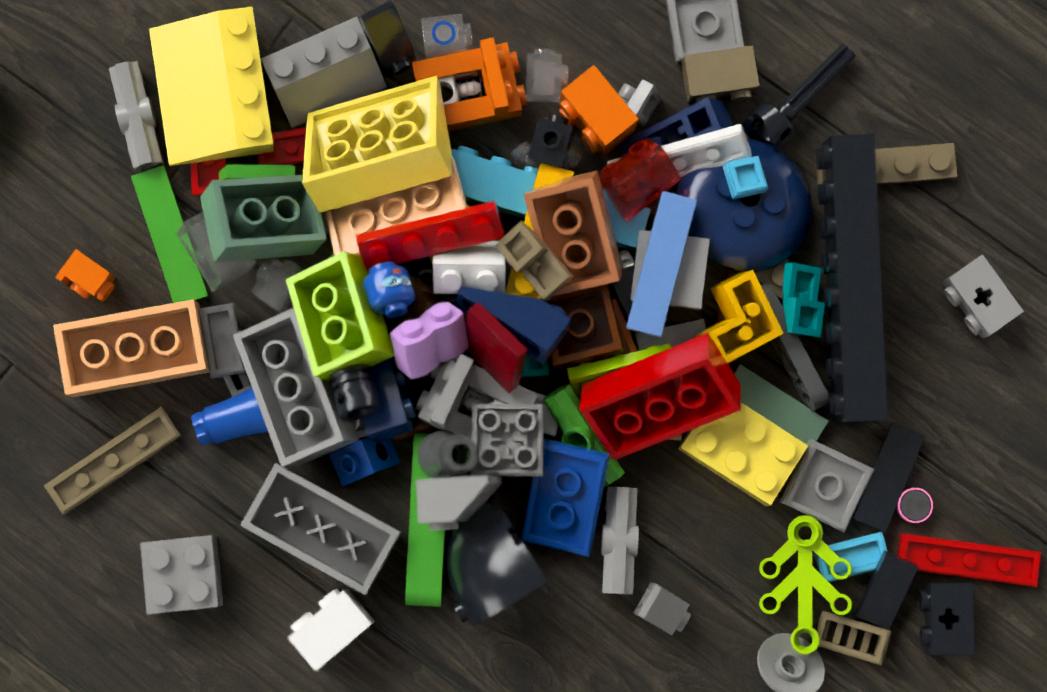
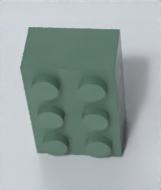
M303 175L212 180L200 196L214 263L313 255L327 238L321 213L317 210L302 184Z

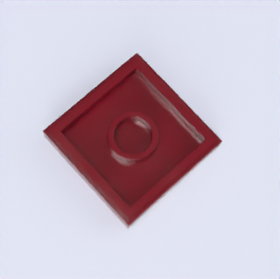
M477 302L469 308L465 327L469 347L465 351L508 393H511L519 385L528 350L486 308Z

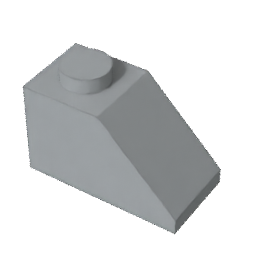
M650 582L633 612L670 635H673L675 630L681 632L691 616L687 612L690 604Z

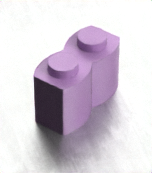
M449 302L433 305L420 318L403 322L390 334L397 368L411 379L430 373L440 362L456 358L469 347L463 312Z

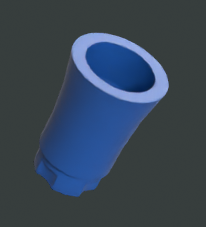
M252 388L227 400L207 406L204 410L192 415V424L196 437L202 446L268 432Z

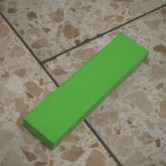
M162 165L131 176L173 303L192 299L199 301L208 298L209 294L166 167Z

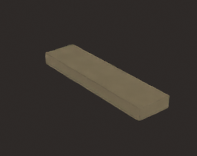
M160 407L45 484L44 487L61 513L66 515L182 437L165 409Z

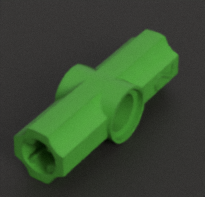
M570 384L557 388L543 398L544 404L563 432L562 443L608 453L580 412V400ZM611 456L609 458L604 487L610 485L625 473L617 459L613 460Z

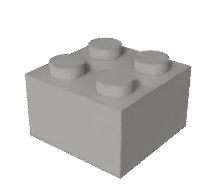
M217 535L140 543L147 614L223 606Z

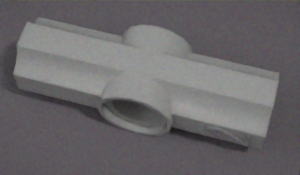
M138 61L115 64V66L109 68L117 100L115 112L120 130L126 137L133 169L140 170L157 167L164 163L155 129L157 127V119L151 98L147 97L140 64Z
M607 487L606 520L602 526L601 556H604L602 593L633 594L634 557H637L639 528L636 526L638 488Z

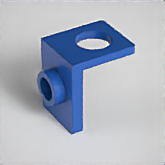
M369 437L331 453L329 456L341 486L349 485L375 472L400 464L391 438L379 441L386 448V461L378 457L375 449L376 443Z

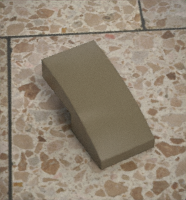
M522 221L495 245L515 271L525 276L543 300L552 298L574 278L550 248Z

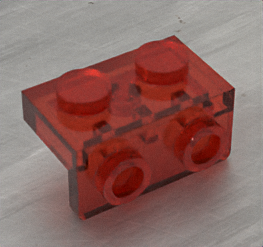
M649 138L635 143L626 155L618 161L605 166L601 174H599L603 191L625 221L630 220L661 196L662 191L666 192L682 179L663 147Z

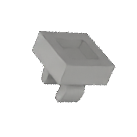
M643 79L637 89L624 83L618 93L639 119L638 124L642 126L646 125L662 98L656 87Z

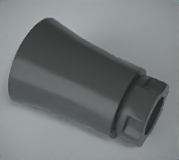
M436 431L429 434L420 444L418 461L425 474L431 478L455 477L456 475L468 472L475 466L478 461L477 446L472 440L463 435H454L447 431ZM452 450L454 451V454H455V457H454L453 460H452V457H451V451H452Z

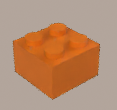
M595 65L591 66L561 90L559 100L561 109L558 112L561 117L569 119V126L576 125L583 134L580 137L581 141L592 154L597 151L601 157H604L634 133L639 119Z

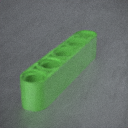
M414 432L405 605L441 607L445 530H429V523H418L416 479H433L425 474L418 461L420 444L431 433Z

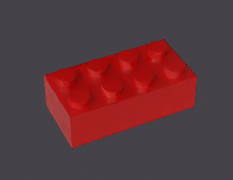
M709 333L582 384L580 412L613 460L741 410V384Z

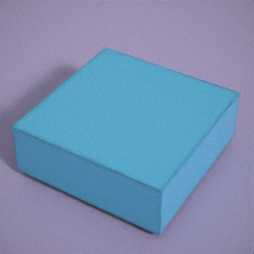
M759 156L731 161L723 165L732 199L767 191L768 185Z

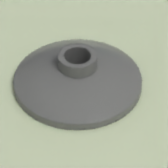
M789 633L775 634L766 639L759 648L757 665L762 678L770 688L776 692H816L821 687L825 676V668L817 650L809 654L798 653L791 645V634ZM799 637V642L802 646L808 647L811 645L807 640Z

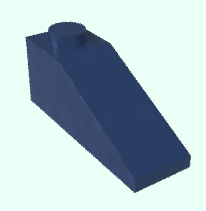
M707 97L621 142L620 146L624 156L731 127L733 123L724 102Z
M463 286L457 295V308L468 314L469 308L478 302L527 348L529 356L543 365L567 334L571 321L562 308L555 304L549 305L542 299Z

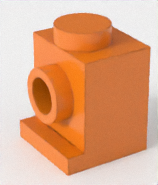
M75 249L55 278L66 285L72 280L73 283L70 288L85 299L93 295L104 302L115 287L112 282L116 277Z

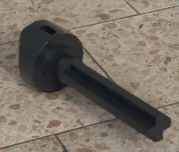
M841 44L776 108L770 104L762 103L743 123V128L749 138L772 145L776 152H780L795 137V131L790 122L856 57L855 53L849 50L847 45Z

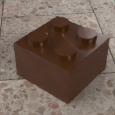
M608 284L553 296L549 300H543L549 305L555 304L562 308L567 317L571 319L567 334L551 354L553 366L558 372L576 367L585 362L592 363L612 358L618 354H625Z

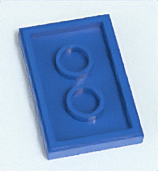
M543 438V477H532L521 541L589 557L592 552L610 454Z

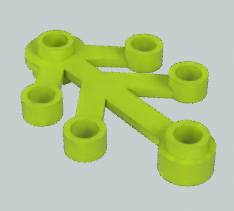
M804 515L795 518L790 523L787 531L789 540L771 558H765L759 565V571L763 577L774 579L781 573V565L798 551V566L771 593L764 594L760 598L759 606L766 614L777 613L781 608V602L798 586V628L792 632L790 640L795 651L801 654H809L814 652L820 643V636L813 628V587L830 603V607L835 614L845 615L852 609L851 599L845 594H840L813 567V551L830 566V572L836 579L843 580L848 578L852 573V566L848 560L840 558L822 541L823 529L821 524L815 518ZM806 526L812 530L810 539L802 540L800 538L799 530L802 527ZM772 561L777 566V570L773 575H767L764 572V565L767 562ZM839 562H844L848 567L847 573L843 576L837 575L834 571L835 565ZM767 597L775 598L777 606L774 610L769 611L764 607V600ZM840 597L845 598L848 602L847 609L842 612L838 611L834 605L836 599ZM802 633H809L812 636L810 646L805 647L800 644L799 637Z

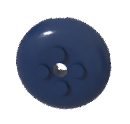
M747 138L752 157L759 156L768 185L766 192L746 196L750 200L753 199L752 207L745 206L740 201V198L732 199L723 166L702 168L684 175L679 179L675 194L697 200L688 236L710 239L708 261L713 264L717 262L734 268V271L738 272L750 270L758 272L779 265L799 248L810 227L812 201L803 174L782 151L776 152L772 145Z

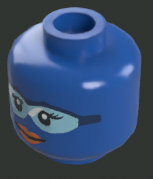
M383 262L373 266L363 282L371 310L377 314H386L388 318H395L405 314L407 307L415 299V293L407 270L396 265L394 262Z

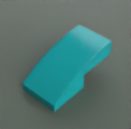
M785 263L783 307L788 333L821 337L825 303L817 301L821 268Z

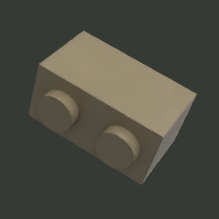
M753 45L684 55L681 62L687 103H698L707 97L716 100L731 97V101H743L752 98L751 94L756 93L759 88Z

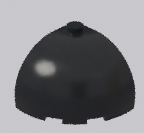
M493 494L468 521L458 522L459 529L450 530L445 548V569L451 589L458 600L452 606L463 623L469 620L472 626H475L547 583Z

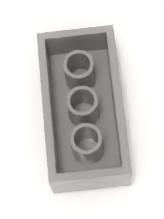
M294 308L233 335L281 467H298L359 440L352 420L344 421L339 419L331 383L313 376Z

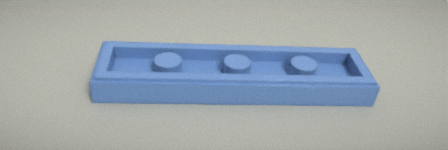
M662 191L626 329L658 338L661 337L693 217L696 199Z

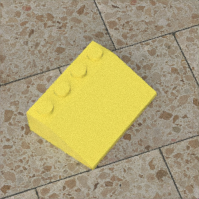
M253 7L215 11L149 29L169 166L274 152Z
M437 75L307 113L302 184L319 213L451 176L452 151L440 81Z

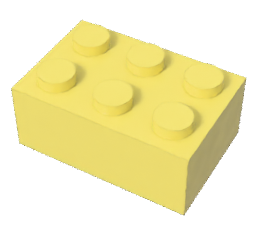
M741 403L740 411L690 430L678 447V450L763 505L770 506L808 445Z

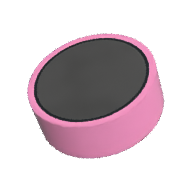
M909 488L902 492L896 510L903 520L910 523H919L925 521L931 515L933 501L925 490Z

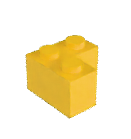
M750 270L740 272L710 288L725 320L696 334V337L709 333L726 362L729 363L784 333L754 271Z

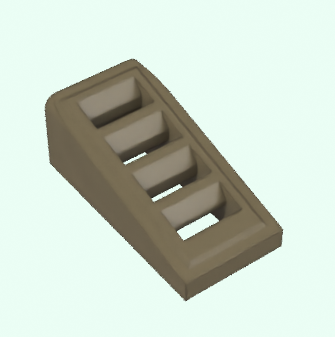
M822 611L816 630L820 636L819 647L878 665H883L892 635L891 630L826 611ZM834 621L837 622L833 641L829 642L826 641L830 623ZM847 625L851 627L847 644L843 646L840 645L844 627ZM859 629L864 630L865 634L861 648L856 650L854 645ZM877 634L879 638L875 652L870 654L868 649L872 635Z

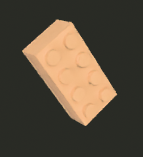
M192 299L53 325L65 395L74 398L209 373L199 311L200 304Z

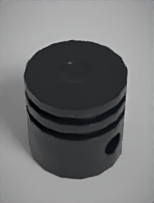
M368 365L348 366L333 372L329 376L339 419L344 421L362 419L377 413L381 409L376 386L373 383L374 379L371 375V368Z

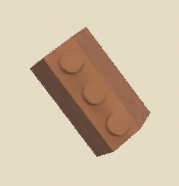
M598 170L563 178L524 193L533 232L550 248L574 276L554 296L620 281L624 270Z

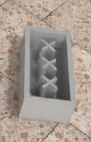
M277 463L271 469L240 525L364 595L370 591L402 533L293 471L281 467Z

